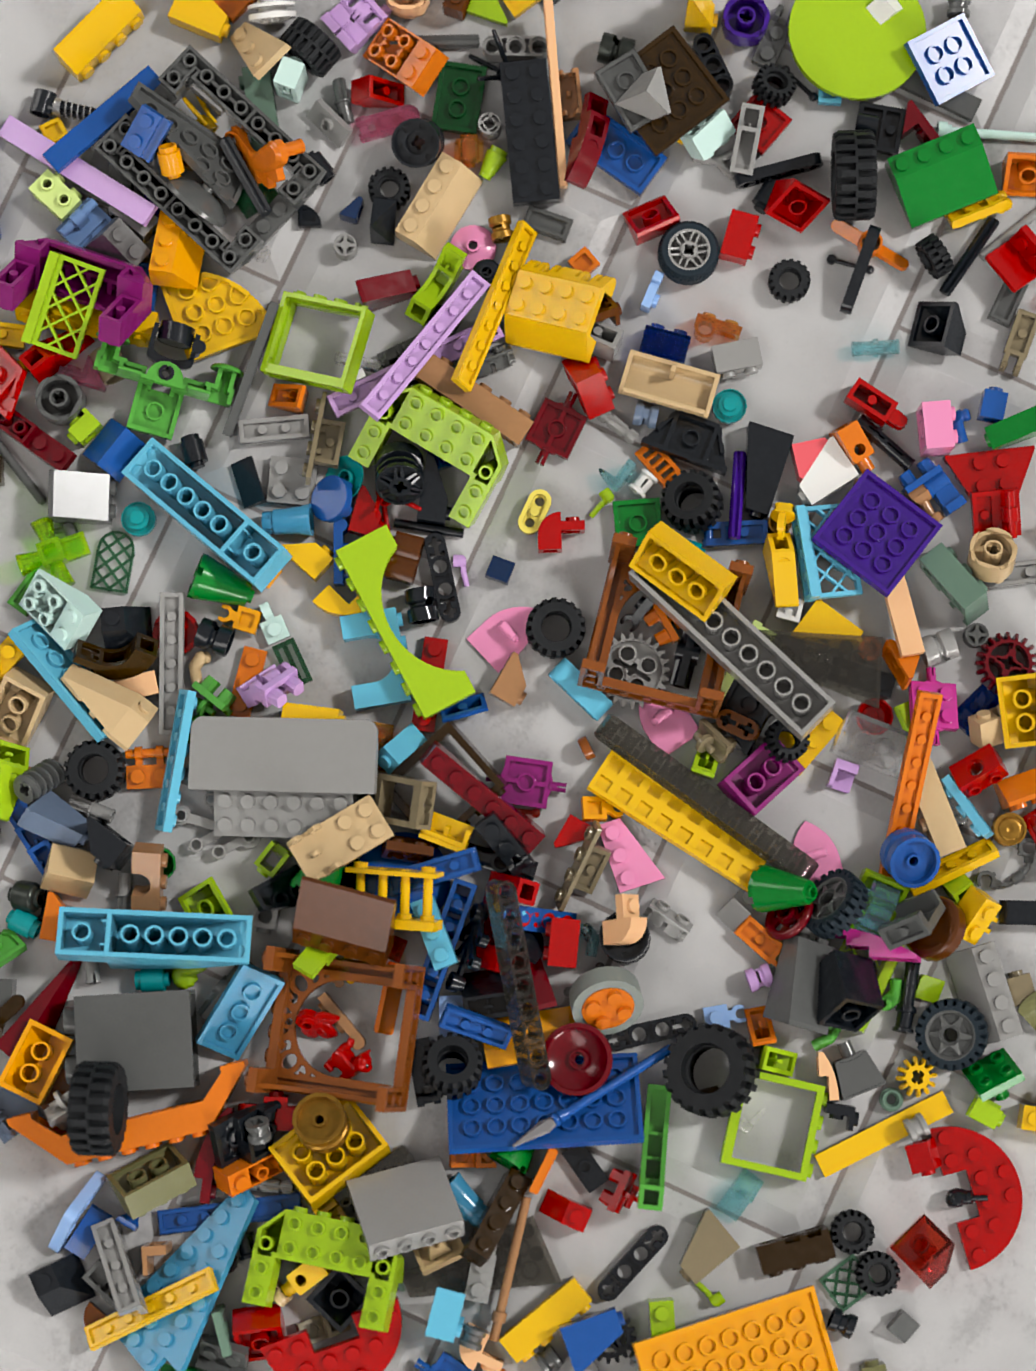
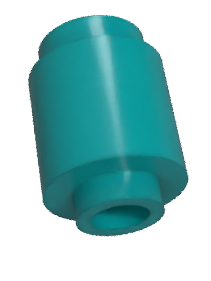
M12 909L6 918L7 928L27 939H36L41 931L42 922L31 913Z
M141 969V971H136L134 976L135 989L142 992L166 991V987L171 984L170 972H166L165 969Z

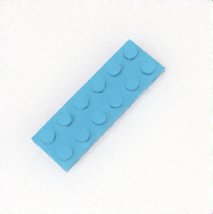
M34 619L13 628L7 635L86 728L89 734L97 743L108 738L102 731L104 727L97 718L92 719L88 714L90 710L84 702L78 701L61 681V677L72 663L86 669L84 666L72 662L73 652L70 649L64 651Z

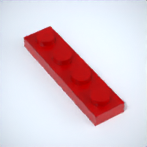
M425 636L421 660L432 666L444 669L448 640ZM413 710L412 723L421 732L434 733L437 714L424 721L423 717H417Z

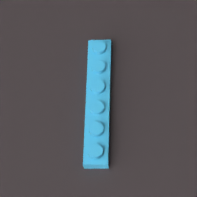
M179 689L155 830L172 833V828L175 827L177 822L175 811L181 799L180 783L185 776V768L183 766L185 757L189 753L188 738L189 734H191V725L193 723L192 715L198 702L196 691Z

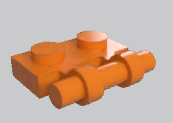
M163 745L156 746V748L143 749L142 746L125 751L126 759H135V765L126 766L127 790L162 788L166 767L165 757L168 756L169 747L164 748ZM144 758H156L157 764L144 765Z

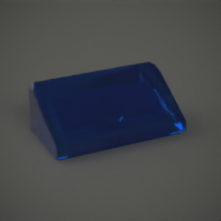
M983 684L958 707L959 728L969 737L968 716L974 715L980 710L994 708L999 704L998 696L991 690H987V687Z

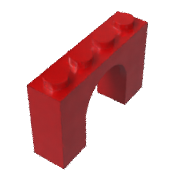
M491 871L483 898V903H486L487 909H489L488 919L484 923V933L488 934L490 938L486 948L476 946V956L482 959L481 968L515 976L520 954L507 950L503 946L499 927L490 926L492 916L490 908L493 906V902L513 905L525 904L534 907L540 883Z

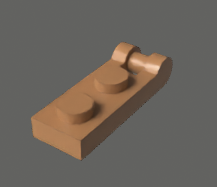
M327 992L318 997L320 1001L318 1004L319 1008L323 1012L340 1016V1020L334 1023L337 1030L341 1034L346 1032L350 1038L355 1040L353 1049L360 1050L364 1048L366 1039Z

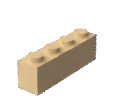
M930 758L918 809L921 818L918 819V824L921 831L927 833L929 840L934 843L940 857L966 848V844Z

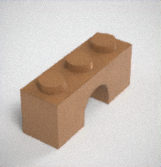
M135 843L132 850L131 874L145 876L150 884L145 886L135 885L131 894V910L166 911L167 896H163V889L167 888L168 875H164V867H167L168 853H164V844Z

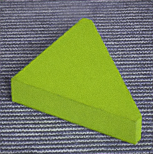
M470 0L467 14L505 27L508 26V20L498 0Z

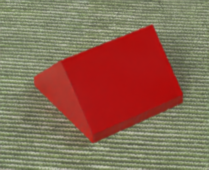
M795 178L776 180L766 205L765 213L802 233L831 201L830 198Z
M665 195L622 213L636 246L663 235L668 228L680 222L679 214Z

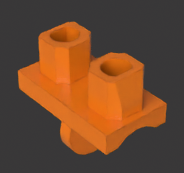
M654 604L652 609L644 615L643 619L648 627L658 622L663 627L662 631L654 634L659 647L670 642L673 645L680 638L671 623H674L677 630L681 628Z

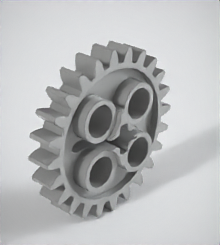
M631 632L629 638L626 639L625 635L621 633L620 641L613 637V645L610 649L604 676L610 678V671L618 669L623 674L622 681L630 683L640 681L643 686L665 691L666 687L662 682H669V678L664 676V673L670 672L671 669L664 667L669 662V659H662L666 651H657L659 643H655L653 646L650 644L652 637L644 641L643 633H640L638 639H636L633 632ZM624 649H630L634 653V658L628 661L624 660L621 657V652ZM616 659L629 668L633 665L636 666V672L649 677L651 681L647 682L634 673L632 676H629L628 670L615 664L613 660ZM646 660L652 661L655 669L651 672H646L642 669L641 664ZM606 693L608 698L610 696L614 697L613 704L620 700L621 708H624L626 703H630L631 709H634L637 702L641 708L644 706L643 701Z

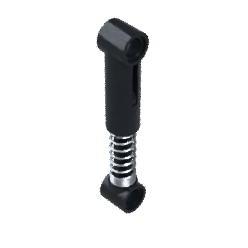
M36 88L29 112L34 116L44 119H51L54 115L59 117L64 115L66 118L71 117L72 120L77 118L78 121H81L98 107L93 108L92 105L87 107L86 104L83 106L80 105V102L74 104V101L70 103L68 100L64 101L61 98H57V95L49 90Z

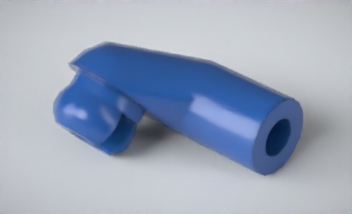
M959 409L956 411L953 430L957 429L958 444L968 441L964 421L971 419L969 409Z

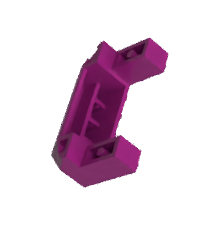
M58 239L16 240L14 259L0 272V307L4 310L13 311L34 289H38L50 251H56L105 269L106 273L94 309L103 311L99 316L98 340L112 346L120 347L151 314L153 284L142 267ZM64 261L62 271L65 277L76 274L77 271L73 263ZM79 266L81 271L86 269L84 267ZM89 270L82 275L87 285L90 286L96 283L99 273ZM79 276L68 281L73 293L85 288ZM64 283L56 286V296L65 298L70 295ZM87 291L75 296L79 304L89 305L90 297Z

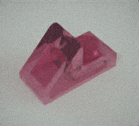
M89 355L83 372H81V368L73 365L59 367L57 374H64L73 378L78 385L106 392L107 388L98 374V370L93 369L94 364Z

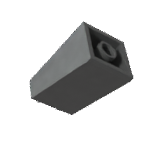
M799 932L796 936L783 942L763 1017L828 1035L829 1026L820 1025L817 1022L820 962L830 952L837 950V948L828 946V940L817 937L815 941L809 940V934Z

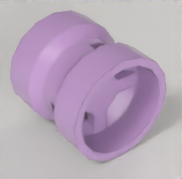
M768 963L761 964L757 969L750 968L744 970L752 993L759 991L760 987H770L772 985L773 976Z

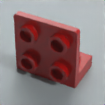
M1027 224L1021 227L1009 241L985 257V260L1013 293L1036 279V235Z

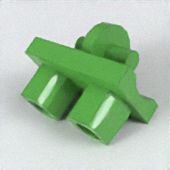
M210 675L200 684L195 681L191 685L205 697L204 700L199 697L197 698L198 707L196 712L199 716L205 714L214 716L216 711L213 709V706H216L229 717L233 712L230 706L237 697L226 688L215 697L213 693L221 684Z

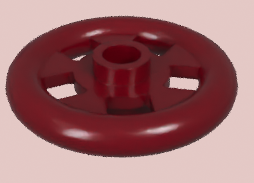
M813 902L804 905L802 912L799 909L801 906L767 912L765 918L767 934L775 940H787L796 936L809 922L813 912ZM782 924L783 927L779 931L776 930L778 925Z

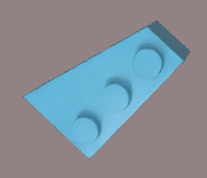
M437 1287L425 1336L451 1343L454 1342L455 1337L460 1338L465 1317L460 1315L466 1294Z

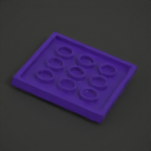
M866 469L811 541L887 598L943 525L869 469Z

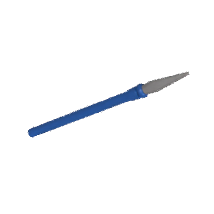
M668 1044L603 1084L596 1091L587 1094L568 1107L552 1113L550 1118L539 1121L516 1141L513 1147L549 1133L554 1127H559L561 1123L568 1120L570 1116L658 1063L665 1056H669L671 1051L668 1050V1047L670 1045Z

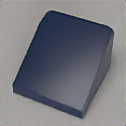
M358 196L339 213L340 220L357 225L364 207L363 198Z
M493 555L485 578L508 585L516 563Z

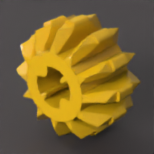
M912 1056V1065L907 1059H904L903 1064L906 1068L897 1067L899 1072H903V1076L895 1077L898 1081H904L899 1085V1089L903 1090L908 1086L906 1090V1095L908 1096L914 1090L915 1096L921 1097V1089L928 1095L930 1091L926 1086L935 1087L936 1085L934 1082L929 1081L930 1078L937 1077V1073H929L934 1066L929 1064L924 1067L926 1064L924 1058L918 1064L916 1056ZM913 1071L921 1072L919 1076L920 1082H912L911 1079L914 1077Z

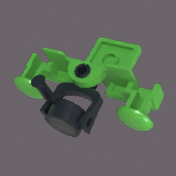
M162 320L161 324L155 322L146 356L154 364L148 371V366L127 361L128 358L119 356L121 346H112L106 342H102L101 349L97 351L93 365L95 370L138 382L126 428L169 441L172 440L184 395L229 408L235 389H233L236 377L243 378L244 373L232 365L214 363L210 368L217 372L215 383L207 381L203 383L186 377L183 378L181 370L191 369L194 358H198L205 351L206 345L200 340L201 335L196 334L194 338V328L170 320ZM156 335L159 342L171 347L191 349L192 346L189 359L174 360L158 354L153 347ZM129 338L122 345H130ZM166 371L170 376L164 378L162 372ZM153 383L171 388L170 393L167 394L151 389Z

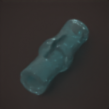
M872 339V341L851 342L852 357L863 355L878 357L883 354L900 353L899 339L884 341Z

